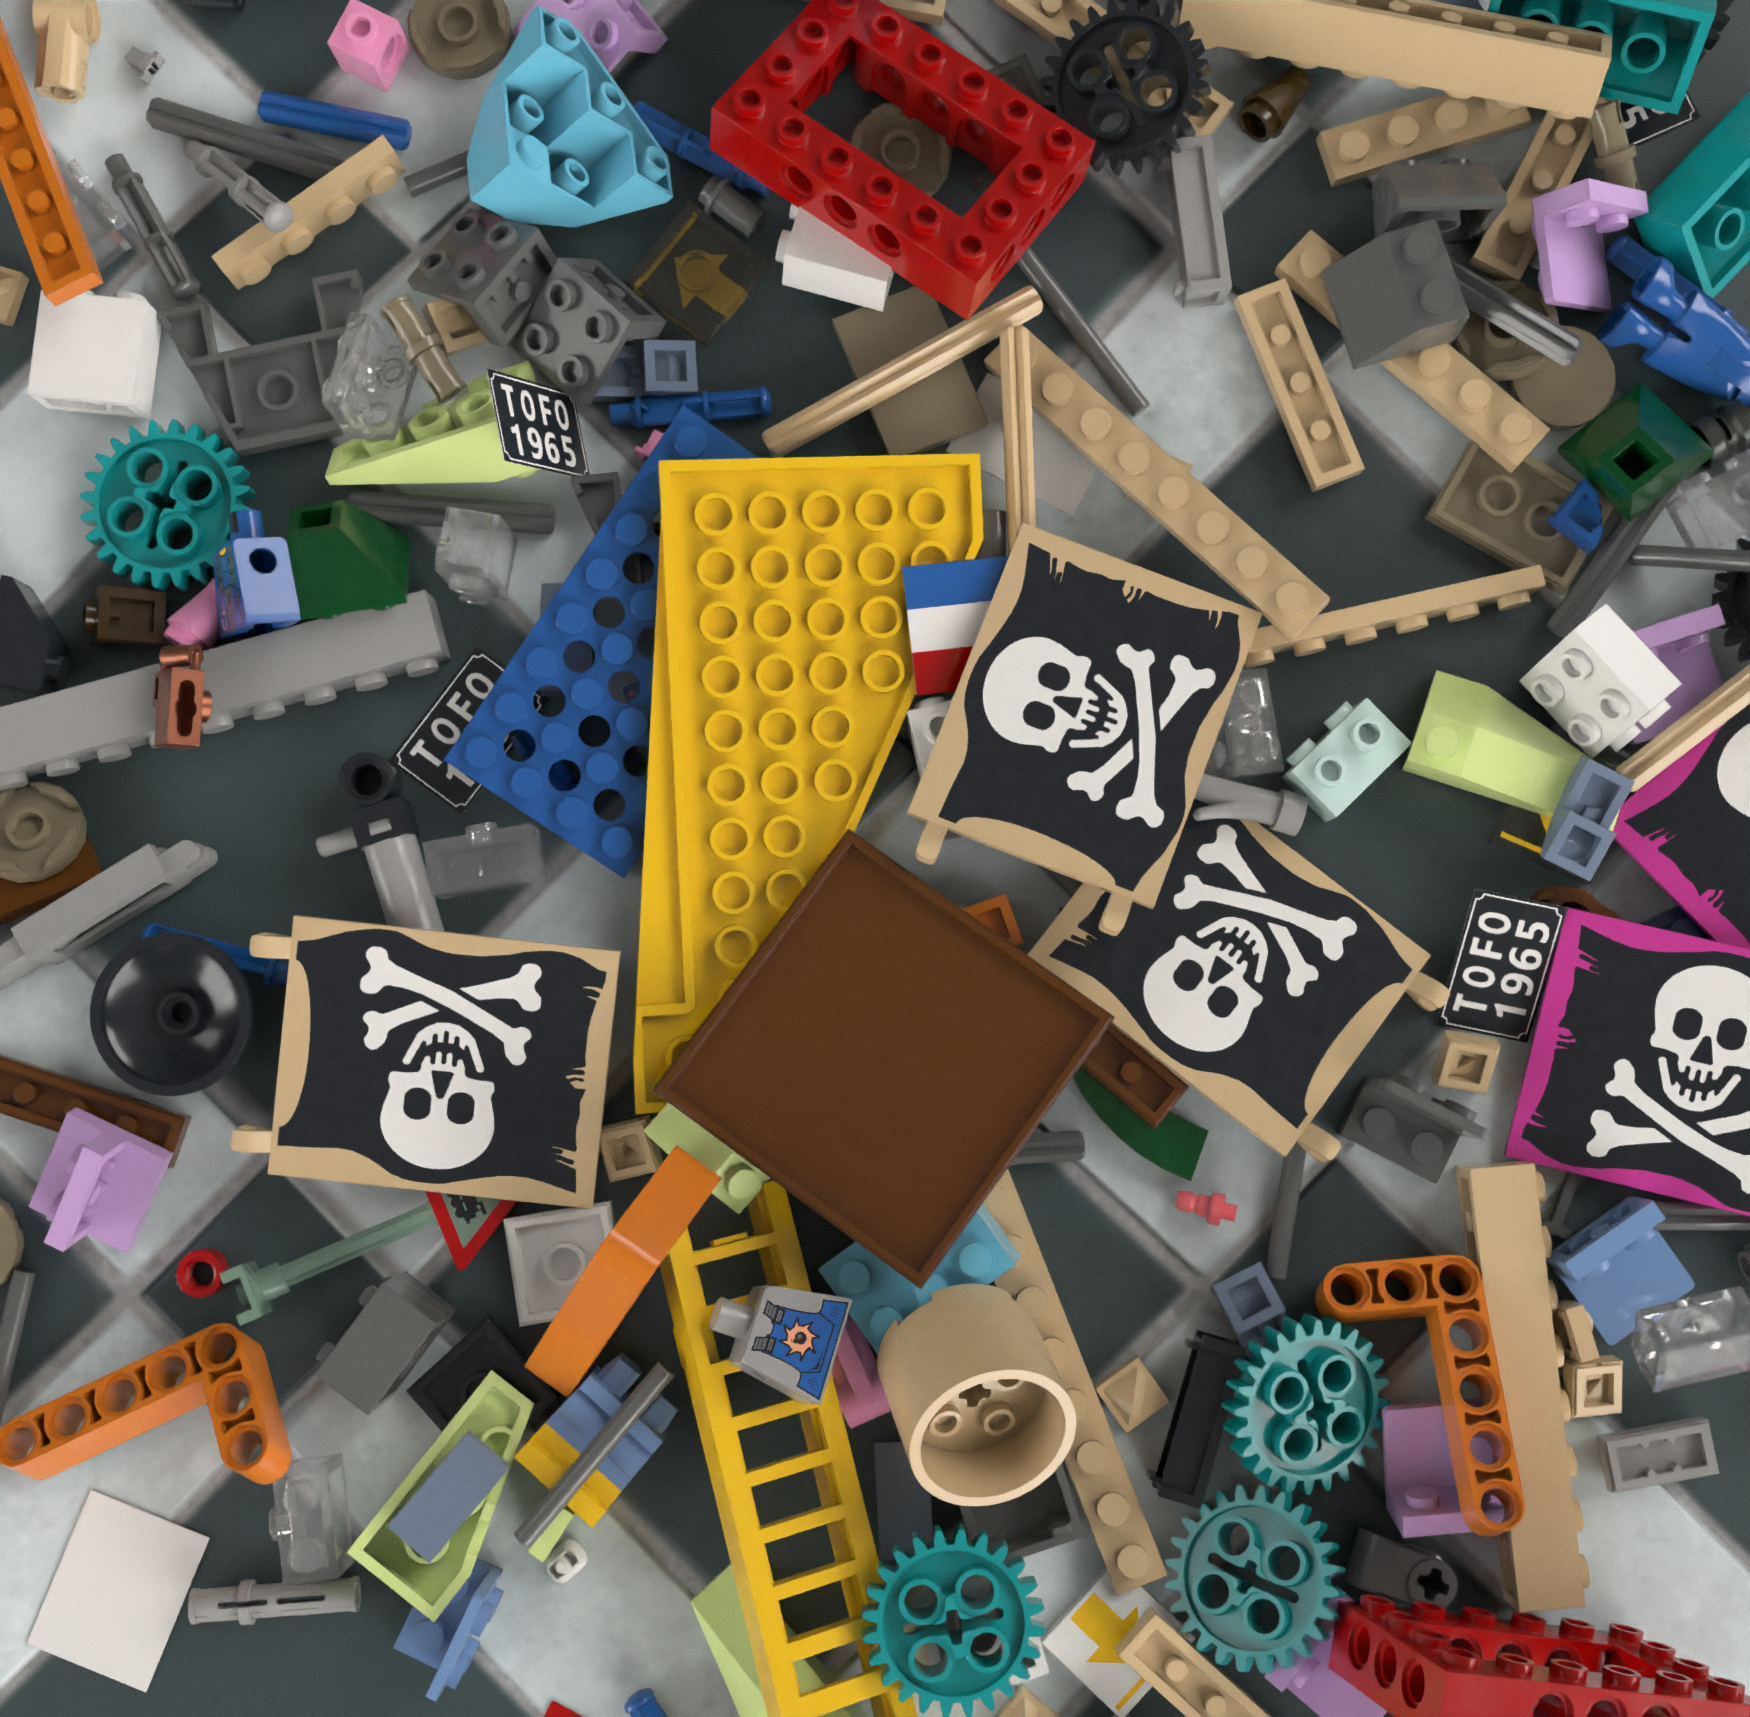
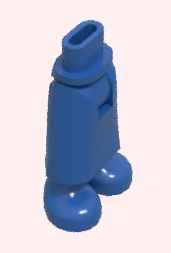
M1663 256L1656 257L1647 265L1635 281L1631 289V297L1666 317L1665 322L1660 327L1650 320L1639 308L1629 301H1624L1609 314L1596 338L1608 348L1629 343L1643 346L1645 350L1642 353L1641 361L1652 368L1704 394L1726 401L1740 400L1750 408V338L1724 312L1697 290L1690 292L1685 298L1682 297L1675 288L1673 263Z

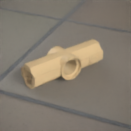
M33 0V26L39 39L34 88L41 96L52 98L58 102L76 103L77 100L85 98L90 45L97 44L100 37L101 18L98 3L96 0Z

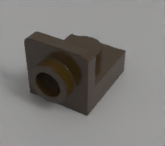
M100 585L93 595V600L85 599L83 605L82 629L83 631H91V646L102 647L106 642L162 647L164 645L163 633L165 632L166 592Z

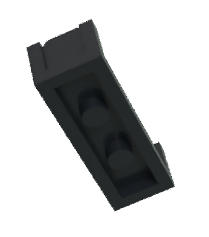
M1196 1329L1194 1340L1185 1338L1184 1344L1192 1349L1157 1471L1148 1469L1146 1475L1152 1481V1487L1158 1489L1157 1495L1159 1497L1201 1509L1224 1430L1223 1425L1226 1423L1229 1412L1222 1407V1402L1232 1399L1235 1391L1225 1383L1227 1379H1238L1240 1369L1234 1361L1236 1358L1244 1359L1246 1348L1238 1341Z

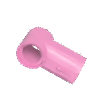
M848 1314L831 1372L835 1381L834 1384L841 1411L849 1427L853 1429L891 1410L879 1379L877 1359L871 1345L850 1314Z

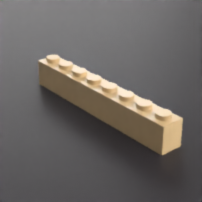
M1183 0L1178 24L1180 25L1189 20L1195 31L1190 40L1201 38L1205 49L1219 46L1239 50L1242 55L1253 59H1262L1267 56L1289 60L1293 65L1305 69L1322 66L1340 70L1344 75L1356 79H1364L1369 76L1389 79L1397 86L1407 89L1425 86L1443 90L1447 95L1458 99H1468L1476 96L1495 100L1499 105L1510 109H1521L1525 106L1547 110L1551 115L1561 119H1574L1577 116L1591 119L1612 58L1613 35L1430 0Z
M1521 1160L1456 1166L1465 1256L1478 1267L1482 1278L1525 1501V1513L1521 1522L1513 1529L1497 1535L1503 1598L1519 1613L1585 1607L1583 1588L1589 1587L1590 1574L1587 1561L1583 1554H1579L1577 1533L1583 1531V1515L1578 1500L1573 1499L1571 1477H1576L1577 1461L1571 1444H1567L1564 1422L1570 1421L1571 1408L1566 1391L1560 1388L1558 1367H1563L1564 1348L1559 1335L1554 1334L1552 1313L1558 1310V1295L1554 1282L1548 1280L1546 1258L1551 1257L1552 1242L1548 1228L1545 1225L1542 1226L1540 1204H1544L1546 1198L1544 1179L1542 1174L1536 1171L1535 1163Z

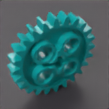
M172 419L167 433H165L161 425L155 420H150L147 436L141 434L133 426L129 427L131 442L124 445L112 437L110 442L115 454L111 458L99 453L95 455L97 461L104 467L102 472H86L84 475L96 485L95 491H87L79 495V498L93 506V510L80 515V520L96 527L85 536L86 540L95 546L103 545L96 556L107 564L115 562L112 569L114 573L122 578L131 574V582L142 588L151 579L154 588L166 592L170 579H172L177 588L187 591L189 576L191 575L202 584H209L206 569L211 566L214 567V551L231 539L228 513L239 510H252L243 505V502L257 496L256 492L250 486L240 485L251 476L250 472L242 465L234 466L240 456L231 447L223 449L224 441L215 433L205 439V431L198 424L194 423L186 433L184 426L178 420ZM162 463L163 469L159 478L154 482L146 483L145 474L148 468L153 464ZM183 463H187L188 467L180 472V466ZM211 480L212 490L209 495L202 500L194 501L193 494L197 485L202 481ZM176 501V505L174 506L173 510L170 508H164L162 510V506L165 502L173 504ZM143 511L144 516L141 525L136 530L127 532L126 522L129 516L134 512ZM192 528L193 537L190 544L184 549L175 550L174 543L178 533L184 529ZM157 540V546L150 549V544Z
M1304 1313L1300 1323L1289 1317H1284L1282 1333L1266 1326L1264 1333L1267 1343L1261 1346L1250 1340L1247 1344L1253 1354L1251 1360L1246 1361L1236 1358L1234 1361L1236 1366L1243 1372L1241 1379H1227L1225 1383L1237 1392L1236 1398L1222 1402V1407L1235 1415L1234 1418L1228 1420L1223 1425L1224 1430L1236 1437L1229 1445L1230 1449L1243 1457L1240 1464L1255 1474V1477L1268 1486L1272 1487L1275 1485L1288 1494H1291L1295 1487L1305 1495H1311L1314 1483L1322 1489L1329 1491L1331 1490L1332 1474L1346 1482L1350 1480L1347 1465L1352 1461L1364 1467L1366 1462L1360 1452L1362 1448L1366 1446L1377 1449L1379 1446L1370 1435L1372 1429L1383 1428L1382 1419L1377 1417V1410L1391 1405L1390 1400L1378 1394V1391L1386 1387L1390 1381L1387 1377L1376 1372L1384 1361L1382 1358L1370 1353L1373 1347L1372 1342L1359 1336L1358 1330L1342 1322L1340 1323L1329 1316L1323 1315L1321 1319H1318L1308 1313ZM1329 1364L1327 1372L1323 1375L1325 1368ZM1282 1380L1279 1390L1275 1393L1277 1385ZM1290 1432H1291L1290 1438H1289L1288 1441L1285 1443V1440H1286L1287 1436H1288V1435L1290 1434Z
M1237 1485L1235 1501H1233L1227 1491L1217 1490L1215 1491L1217 1508L1203 1501L1201 1509H1198L1202 1517L1200 1521L1188 1517L1181 1519L1185 1528L1190 1532L1188 1537H1172L1170 1540L1182 1551L1180 1558L1165 1559L1167 1566L1179 1571V1578L1165 1583V1588L1180 1591L1182 1597L1170 1607L1171 1612L1188 1613L1189 1618L1181 1628L1182 1633L1193 1634L1200 1631L1202 1634L1196 1649L1199 1652H1208L1217 1646L1215 1663L1219 1665H1227L1235 1655L1237 1671L1249 1672L1255 1658L1260 1673H1272L1275 1656L1283 1669H1291L1294 1667L1292 1650H1295L1303 1658H1311L1314 1656L1308 1639L1312 1637L1319 1641H1328L1330 1638L1320 1624L1322 1620H1340L1341 1616L1329 1607L1328 1604L1330 1598H1343L1346 1596L1345 1591L1331 1585V1578L1345 1573V1567L1329 1564L1327 1558L1339 1549V1545L1333 1542L1321 1543L1319 1538L1324 1534L1328 1525L1322 1521H1316L1309 1525L1306 1523L1312 1510L1309 1505L1300 1504L1291 1511L1292 1494L1281 1491L1273 1502L1271 1488L1259 1485L1253 1500L1248 1486ZM1243 1525L1249 1533V1546L1245 1552L1237 1555L1231 1548L1230 1536L1234 1528ZM1292 1548L1299 1556L1300 1568L1296 1576L1288 1580L1280 1571L1279 1561L1283 1552ZM1216 1553L1238 1567L1256 1569V1574L1259 1577L1296 1592L1299 1596L1298 1601L1293 1603L1275 1591L1253 1587V1582L1250 1579L1213 1564L1211 1556ZM1218 1577H1222L1226 1581L1229 1589L1228 1599L1220 1608L1214 1605L1210 1597L1211 1584ZM1268 1601L1275 1604L1280 1616L1278 1626L1271 1633L1263 1629L1259 1620L1260 1609Z
M963 1524L957 1525L953 1539H945L940 1525H935L933 1542L927 1544L917 1532L912 1533L913 1551L908 1553L897 1544L893 1546V1554L897 1562L895 1567L880 1561L877 1564V1572L885 1581L884 1584L867 1583L866 1593L876 1600L878 1604L862 1606V1618L877 1624L862 1631V1638L864 1643L880 1644L869 1653V1663L871 1666L888 1664L881 1674V1683L883 1686H887L900 1680L898 1699L902 1703L909 1699L914 1692L919 1694L920 1713L924 1714L929 1709L933 1700L940 1702L943 1717H949L953 1703H961L965 1715L972 1717L973 1700L979 1698L991 1711L995 1709L993 1691L999 1689L1005 1695L1012 1698L1015 1694L1009 1678L1012 1675L1025 1680L1030 1678L1029 1670L1022 1661L1023 1657L1039 1659L1041 1656L1039 1647L1029 1640V1637L1045 1635L1046 1629L1042 1622L1030 1617L1044 1611V1604L1041 1598L1026 1597L1038 1587L1034 1576L1018 1578L1026 1565L1022 1556L1014 1557L1005 1562L1008 1551L1007 1542L1002 1539L991 1550L988 1549L987 1533L984 1529H981L976 1534L973 1542L966 1541ZM972 1575H983L991 1581V1586L983 1597L969 1598L961 1592L963 1582ZM916 1585H926L936 1592V1596L929 1606L914 1608L905 1601L906 1593ZM993 1608H1001L1003 1610L1002 1615L999 1617L982 1616ZM957 1610L960 1617L959 1629L949 1630L946 1623L947 1611ZM909 1623L925 1625L910 1633L903 1630V1627ZM984 1632L993 1633L1001 1639L998 1649L989 1655H979L970 1648L973 1639ZM936 1643L941 1645L946 1652L938 1663L924 1665L914 1656L921 1645Z

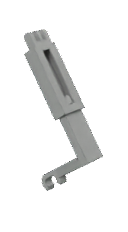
M182 840L167 850L162 847L157 849L155 845L148 843L11 928L14 937L0 945V990L45 962L53 964L62 963L193 882L192 879L217 863V852L213 848L190 840Z

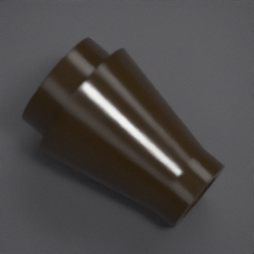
M1290 66L1283 74L1246 96L1242 100L1241 109L1237 115L1239 125L1246 135L1257 142H1267L1270 138L1279 137L1303 96L1311 89V81L1308 75L1302 69Z

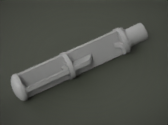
M192 140L187 144L185 154L194 162L196 171L203 177H214L227 187L229 196L233 201L254 215L268 230L277 233L286 230L290 226L293 219L291 207L264 188L257 179L245 173L225 157L218 148L206 146L199 140Z

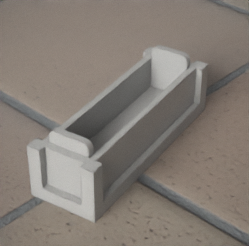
M1209 134L1176 138L1181 151L1177 154L1169 149L1167 154H1162V165L1158 166L1156 164L1157 171H1165L1180 276V281H1177L1173 288V295L1182 296L1183 309L1224 304L1232 288L1212 136Z

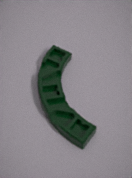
M1060 907V908H1059L1058 914L1061 912V910L1063 909V907ZM1081 1068L1077 1070L1072 1079L1081 1095L1098 1118L1119 1139L1136 1153L1160 1168L1186 1180H1192L1209 1132L1208 1130L1188 1122L1172 1111H1169L1159 1125L1152 1129Z

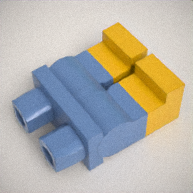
M623 1352L608 1362L602 1369L597 1366L521 1447L514 1458L550 1490L629 1397L630 1394L626 1391L643 1371ZM665 1389L657 1396L567 1504L591 1528L595 1526L613 1501L665 1440L669 1432L667 1427L680 1406V1403Z

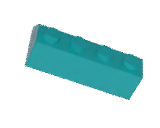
M1490 0L1487 11L1613 35L1612 58L1599 97L1610 100L1619 99L1620 102L1678 115L1714 20L1717 0Z
M1750 91L1647 198L1649 212L1634 217L1645 249L1656 257L1663 256L1673 263L1676 272L1712 298L1750 260Z

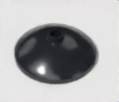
M166 933L145 937L118 952L101 972L94 987L90 1004V1026L93 1040L107 1066L116 1076L130 1086L146 1093L161 1096H179L194 1093L210 1087L225 1077L244 1054L251 1037L254 1021V1008L250 988L235 961L213 943L200 937L181 933ZM183 1002L187 1003L192 1010L191 1018L187 1022L182 1020L178 1013L179 1006Z

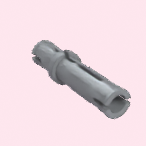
M352 1576L351 1578L300 1580L257 1584L254 1579L242 1580L239 1586L207 1589L193 1588L188 1599L189 1622L191 1625L203 1622L238 1620L240 1625H254L258 1618L305 1616L346 1611L357 1612L361 1605L359 1576ZM318 1595H324V1596H325V1598H312V1599H299V1600H284V1599H283V1598L305 1597V1596H318ZM253 1600H267V1602H260V1603H259V1602H253V1603L234 1604V1605H227V1604H226L227 1602H247V1601H253Z

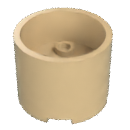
M960 1284L939 1289L930 1293L932 1301L916 1309L902 1322L895 1319L889 1326L878 1351L877 1370L879 1379L914 1476L926 1491L940 1500L961 1506H988L1006 1502L1040 1485L1064 1461L1075 1437V1409L1033 1318L1023 1306L1011 1298L1009 1292L984 1284Z

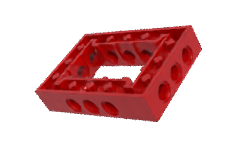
M812 0L711 108L710 149L796 207L799 208L800 206L891 266L892 271L966 320L972 316L1084 182L1096 143L1089 136L879 0ZM851 61H853L852 76L861 88L867 92L874 90L903 109L905 117L910 120L914 117L944 136L946 138L945 143L953 148L955 145H958L987 164V170L997 176L963 218L804 114L821 94L826 96L832 90L833 80Z
M1361 1595L1360 1602L1338 1600L1337 1613L1341 1617L1339 1621L1335 1620L1328 1668L1394 1717H1750V1696L1745 1694V1686L1727 1678L1709 1675V1666L1694 1660L1675 1657V1648L1660 1642L1644 1640V1632L1631 1626L1611 1623L1609 1624L1608 1631L1595 1630L1594 1625L1572 1618H1561L1559 1626L1546 1624V1620L1541 1617L1519 1612H1512L1511 1620L1496 1618V1614L1491 1611L1470 1606H1463L1461 1614L1447 1613L1446 1609L1440 1605L1418 1600L1412 1601L1411 1608L1395 1607V1602L1375 1595ZM1550 1655L1549 1661L1545 1664L1547 1657Z

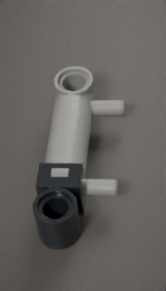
M369 752L358 753L348 758L341 767L339 774L340 789L346 798L363 808L347 812L352 827L317 838L316 846L319 854L323 857H328L356 847L364 850L387 925L445 931L417 838L421 836L412 806L408 800L401 797L403 777L400 771L388 760ZM371 769H379L383 779L381 787L372 795H364L361 790L362 777Z

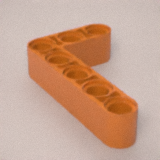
M676 1145L597 1249L524 1367L566 1398H569L656 1269L704 1205L722 1177Z
M1453 1254L1349 1263L1335 1266L1326 1274L1315 1291V1304L1322 1316H1329L1340 1323L1426 1317L1463 1520L1472 1532L1485 1537L1500 1535L1516 1527L1524 1516L1525 1501L1482 1278L1478 1267L1470 1259L1462 1255ZM1447 1273L1455 1276L1462 1286V1295L1452 1296L1446 1293L1439 1282V1275ZM1396 1278L1402 1281L1407 1286L1409 1299L1400 1301L1392 1298L1386 1290L1385 1279ZM1344 1283L1348 1285L1355 1294V1304L1347 1306L1338 1303L1332 1296L1331 1284ZM1450 1327H1460L1466 1330L1472 1339L1471 1351H1463L1452 1343L1449 1336ZM1462 1381L1471 1382L1480 1389L1483 1396L1481 1407H1473L1462 1399L1460 1394V1384ZM1472 1437H1480L1491 1445L1493 1450L1491 1464H1483L1472 1455L1470 1449ZM1484 1493L1497 1497L1502 1503L1504 1517L1501 1523L1491 1521L1483 1513L1481 1499Z
M223 1322L202 1329L12 1419L0 1429V1464L36 1480L50 1478L206 1403L208 1404L221 1458L224 1464L232 1471L257 1484L266 1485L274 1483L283 1477L289 1468L292 1456L264 1349L259 1342L232 1324ZM236 1346L232 1357L225 1362L227 1354ZM186 1370L183 1379L176 1385L178 1377ZM249 1394L246 1405L240 1411H237L239 1403ZM135 1395L131 1405L128 1408H126L128 1401L131 1399L132 1396ZM85 1419L82 1427L77 1431L79 1424ZM34 1443L32 1450H31V1451L29 1452V1454L27 1455V1453H28V1451H29V1448H30V1447L32 1446V1444ZM262 1444L261 1453L257 1459L251 1462L250 1459L253 1451Z

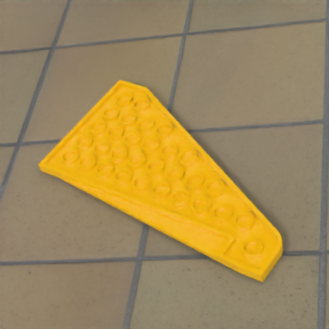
M980 453L663 460L658 462L661 520L633 1041L636 1114L659 1113L668 1102L652 1091L848 828L855 832L916 694L902 567L975 560L984 539Z

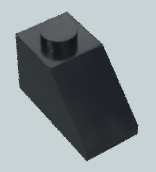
M1 575L0 687L39 696L60 691V688L67 684L71 674V660L68 657L70 652L69 646L33 588L13 577Z

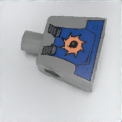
M755 1286L750 1291L746 1305L720 1297L712 1311L709 1329L735 1338L729 1356L730 1364L798 1402L821 1405L853 1300L845 1297L777 1286Z

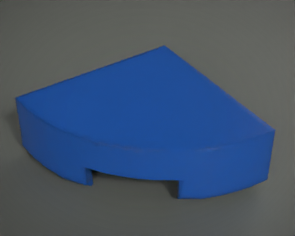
M1584 477L1547 520L1551 526L1586 554L1595 549L1603 533L1602 513L1598 502L1600 498L1594 486Z

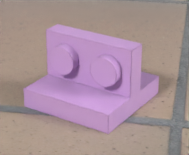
M76 1107L66 1114L28 1206L47 1215L46 1220L51 1222L43 1243L64 1252L85 1235H89L125 1253L135 1246L174 1153Z

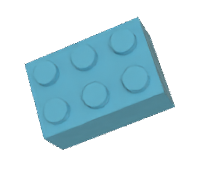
M982 1204L922 1289L912 1284L856 1241L831 1258L818 1270L836 1296L853 1300L849 1314L878 1354L881 1341L895 1319L902 1322L916 1309L932 1301L930 1293L960 1284L988 1285L1014 1267L1021 1255L997 1221Z

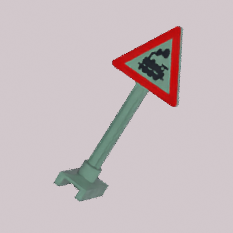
M425 1191L428 1197L426 1204L281 1266L280 1262L277 1261L259 1269L254 1260L240 1264L219 1273L223 1284L239 1278L242 1282L235 1285L237 1295L243 1306L250 1303L252 1308L236 1315L241 1326L274 1310L272 1299L290 1292L291 1285L432 1224L439 1225L456 1268L460 1271L465 1270L517 1201Z

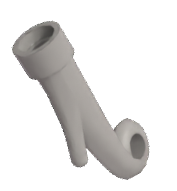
M1203 773L1194 799L1209 804V806L1196 809L1192 815L1197 821L1222 818L1255 821L1269 825L1270 830L1296 836L1306 815L1308 798L1305 795L1285 789L1275 792Z

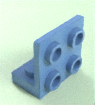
M1635 1196L1627 1197L1552 1250L1551 1257L1546 1258V1261L1574 1301L1584 1304L1585 1311L1593 1319V1328L1602 1341L1608 1345L1616 1344L1695 1287L1693 1279L1659 1231L1653 1228L1666 1219L1653 1200Z
M478 1557L470 1577L435 1622H432L414 1606L412 1607L393 1647L438 1670L425 1696L435 1702L446 1686L454 1690L456 1689L480 1644V1641L472 1638V1635L480 1638L504 1594V1590L496 1587L503 1570Z

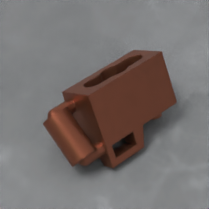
M196 644L164 646L159 654L161 671L155 673L153 706L157 709L154 747L190 750L200 747L201 723H207L212 709L211 693L204 690L205 671H201V663L204 659L203 650Z

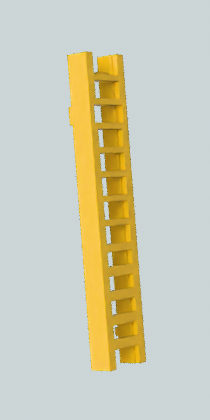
M775 1181L762 1183V1189L748 1204L755 1235L748 1237L747 1232L710 1241L711 1247L693 1251L687 1227L659 1267L674 1325L672 1329L681 1366L685 1371L767 1715L768 1717H817L870 1698L874 1717H918L913 1695L903 1703L898 1699L900 1680L887 1686H883L881 1683V1674L888 1664L870 1665L869 1653L880 1644L864 1643L862 1638V1631L877 1624L862 1618V1606L878 1604L876 1600L866 1593L867 1583L884 1584V1580L877 1572L879 1559L832 1372L830 1373L821 1405L804 1404L788 1398L734 1415L732 1412L724 1375L741 1370L729 1363V1357L719 1359L713 1330L709 1329L711 1314L716 1303L706 1305L697 1265L758 1249L767 1285L811 1292L786 1189ZM749 1294L729 1300L746 1305ZM799 1413L808 1451L746 1470L737 1431ZM813 1468L822 1506L760 1526L751 1487ZM827 1524L836 1562L774 1581L765 1543ZM840 1580L849 1618L787 1638L778 1600ZM856 1641L863 1670L862 1673L801 1694L793 1662Z

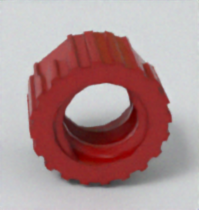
M206 1247L189 1252L190 1254L183 1256L184 1258L180 1260L175 1276L178 1280L177 1285H180L181 1291H184L187 1296L190 1295L192 1298L199 1297V1299L210 1297L214 1293L223 1290V1287L228 1284H223L219 1273L230 1269L225 1258L226 1255H223L221 1251ZM199 1261L206 1262L213 1268L214 1279L210 1284H198L193 1279V1268Z

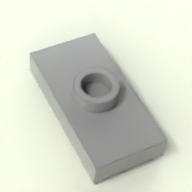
M1702 1416L1596 1435L1606 1488L1612 1493L1720 1474L1709 1421Z

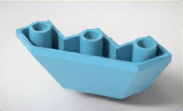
M537 5L529 14L482 98L467 155L470 200L506 219L520 223L573 228L667 203L673 198L668 156L581 32L567 19L557 17Z

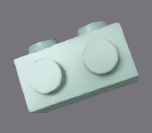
M1365 698L1354 707L1345 701L1324 721L1323 724L1329 731L1316 744L1310 738H1307L1286 759L1292 767L1281 778L1296 793L1307 796L1308 805L1325 822L1340 815L1412 744L1368 698Z

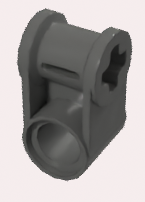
M1359 1525L1343 1576L1346 1582L1368 1592L1385 1597L1391 1596L1408 1603H1412L1415 1600L1426 1601L1445 1608L1453 1602L1457 1594L1458 1581L1454 1571L1447 1563L1443 1562L1438 1554L1429 1549L1405 1542L1382 1530ZM1432 1570L1437 1575L1435 1583L1425 1582L1422 1587L1417 1582V1578L1419 1575L1429 1576Z

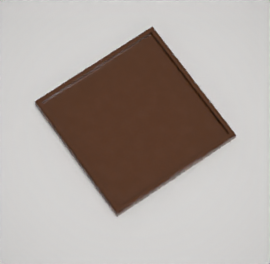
M848 828L652 1091L912 1284L922 1289L1115 1017Z

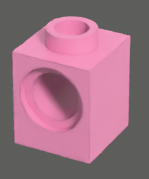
M358 0L349 1L327 42L343 71L385 92H388L411 50L397 19Z

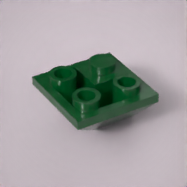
M1642 382L1634 386L1558 447V453L1585 477L1629 522L1714 456L1715 452Z
M344 500L290 508L286 539L301 620L318 617L332 619L343 613L368 609L381 611L407 603L411 542L408 535Z

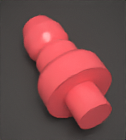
M1178 1191L1175 1207L1182 1212H1194L1198 1216L1206 1217L1208 1224L1216 1226L1220 1225L1221 1219L1234 1222L1238 1208L1236 1205L1225 1203L1226 1195L1214 1192L1211 1197L1203 1194L1197 1196L1191 1191Z

